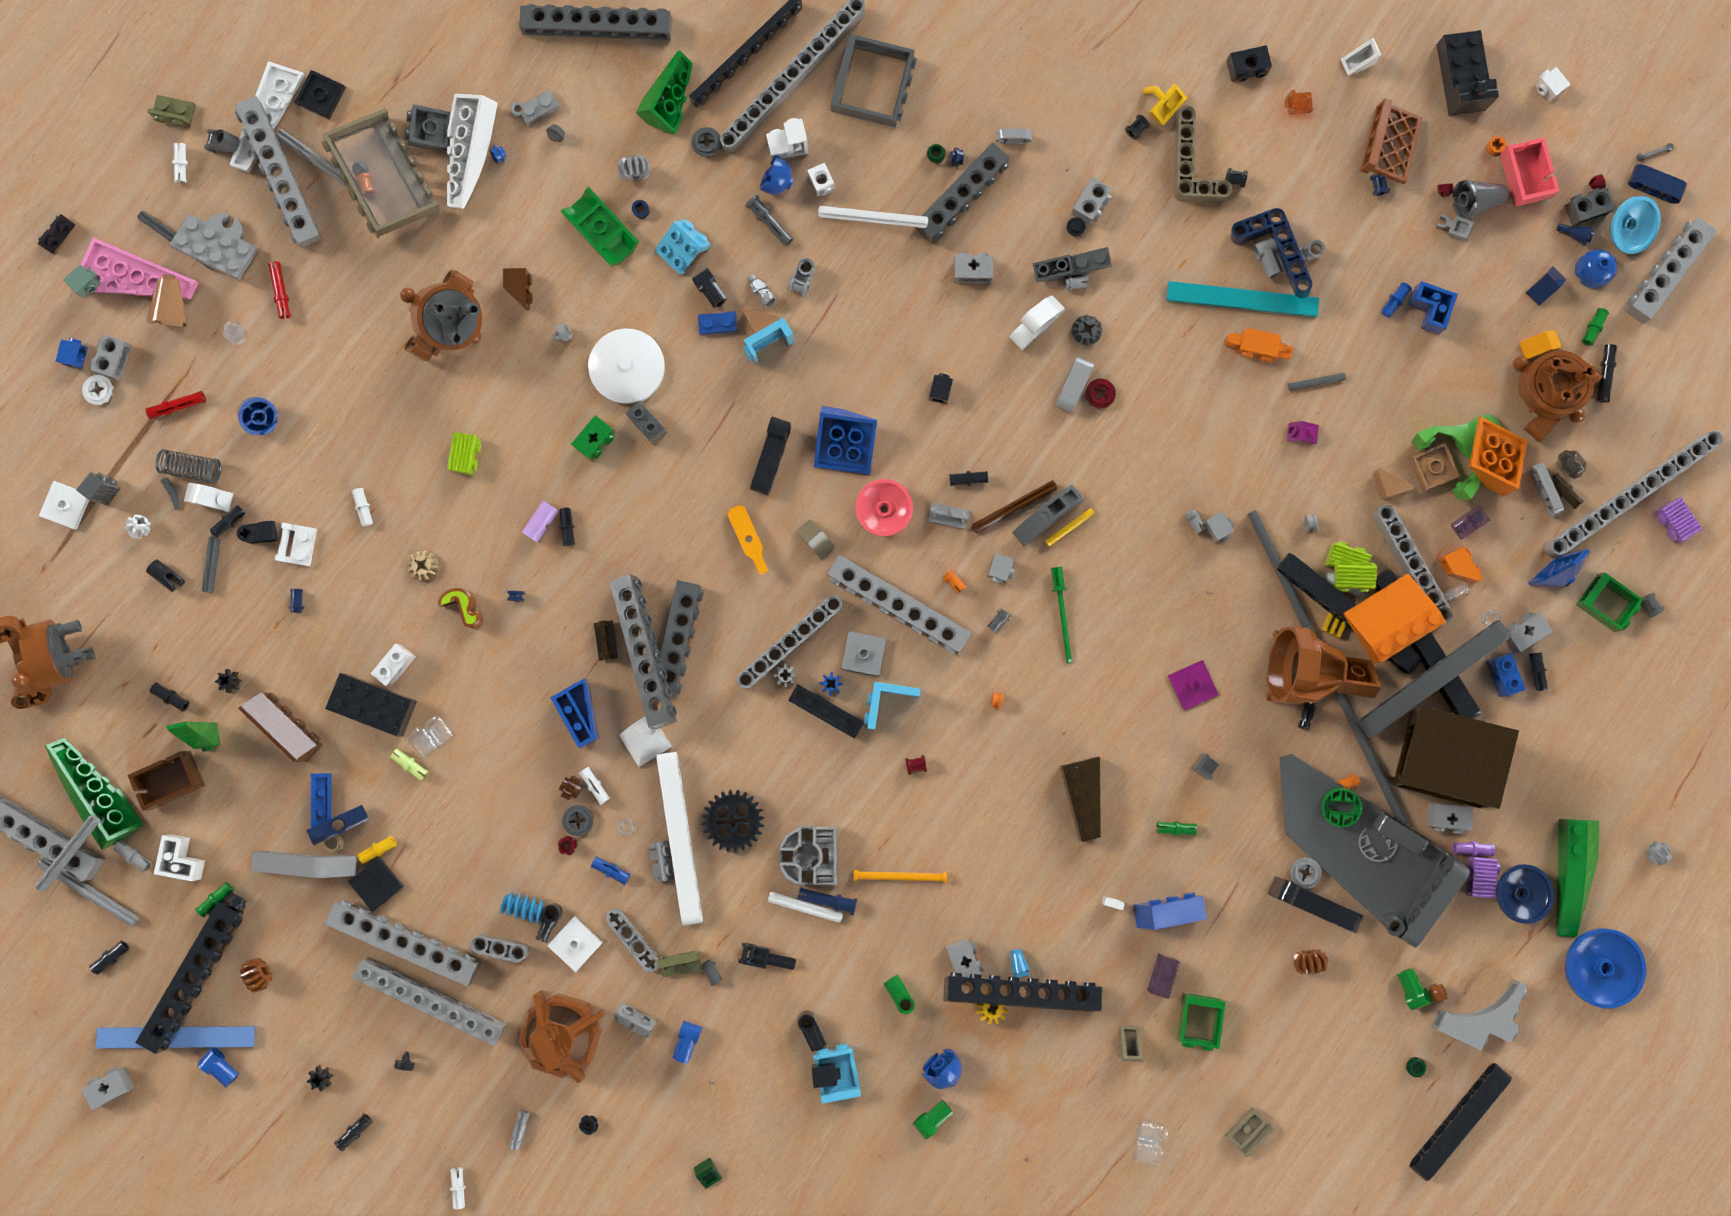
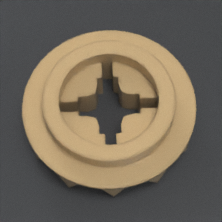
M425 550L416 551L407 562L408 572L414 579L419 581L431 579L438 570L437 558L431 552ZM417 561H426L425 566L428 571L422 568L419 570Z

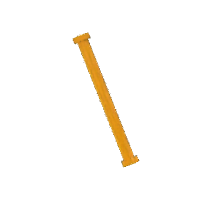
M854 869V881L866 879L943 881V883H947V872H943V874L860 872L858 869Z

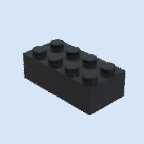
M339 673L325 709L394 736L403 737L417 700L352 675Z

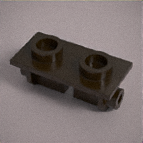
M613 620L594 623L599 661L618 658Z

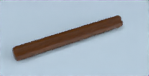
M1052 480L972 524L973 531L977 534L1057 490L1056 483Z

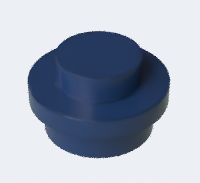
M957 147L949 155V161L953 167L962 165L964 160L963 150H959Z

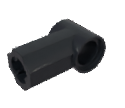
M708 268L692 278L695 286L701 293L703 292L713 308L721 306L727 300Z
M802 1011L798 1016V1026L811 1051H817L827 1045L815 1020L814 1014L811 1011ZM804 1017H809L812 1019V1022L809 1025H804L801 1023V1020Z

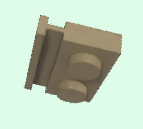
M1251 1107L1225 1135L1248 1157L1274 1128Z

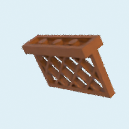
M1385 98L1376 106L1360 171L1366 174L1371 171L1404 185L1408 179L1422 117L1391 105L1392 100ZM1390 113H1395L1399 120L1393 122ZM1407 119L1415 122L1414 128L1410 129L1406 122ZM1401 123L1405 132L1399 133L1396 124ZM1390 127L1392 129L1394 137L1389 138L1386 132L1387 128ZM1403 135H1408L1411 140L1410 144L1406 145L1402 138ZM1397 139L1401 148L1396 150L1392 140ZM1383 144L1388 145L1390 153L1385 154L1382 149ZM1402 150L1407 156L1404 161H1402L1398 154ZM1393 155L1398 164L1392 166L1387 157ZM1383 160L1387 169L1384 170L1377 167L1378 161ZM1400 167L1403 172L1402 177L1396 174L1394 168Z

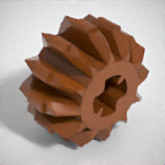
M1321 949L1302 950L1294 955V967H1296V971L1300 974L1308 975L1324 972L1328 968V957L1326 952Z
M261 958L248 960L242 965L240 969L242 975L240 978L243 979V984L246 985L248 990L253 993L259 992L271 985L272 973L266 962L262 961Z

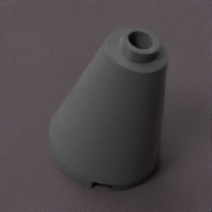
M1463 180L1454 187L1452 197H1455L1456 203H1453V208L1459 217L1471 218L1506 203L1510 193L1503 184Z

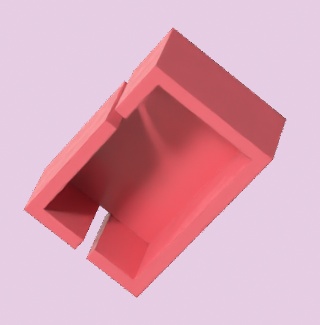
M1545 137L1528 141L1526 144L1522 142L1507 146L1500 153L1514 207L1551 199L1559 192L1555 175L1548 178L1545 182L1543 180L1554 172Z

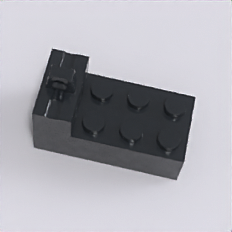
M1481 30L1443 35L1436 45L1448 116L1486 111L1499 97L1496 79H1489Z

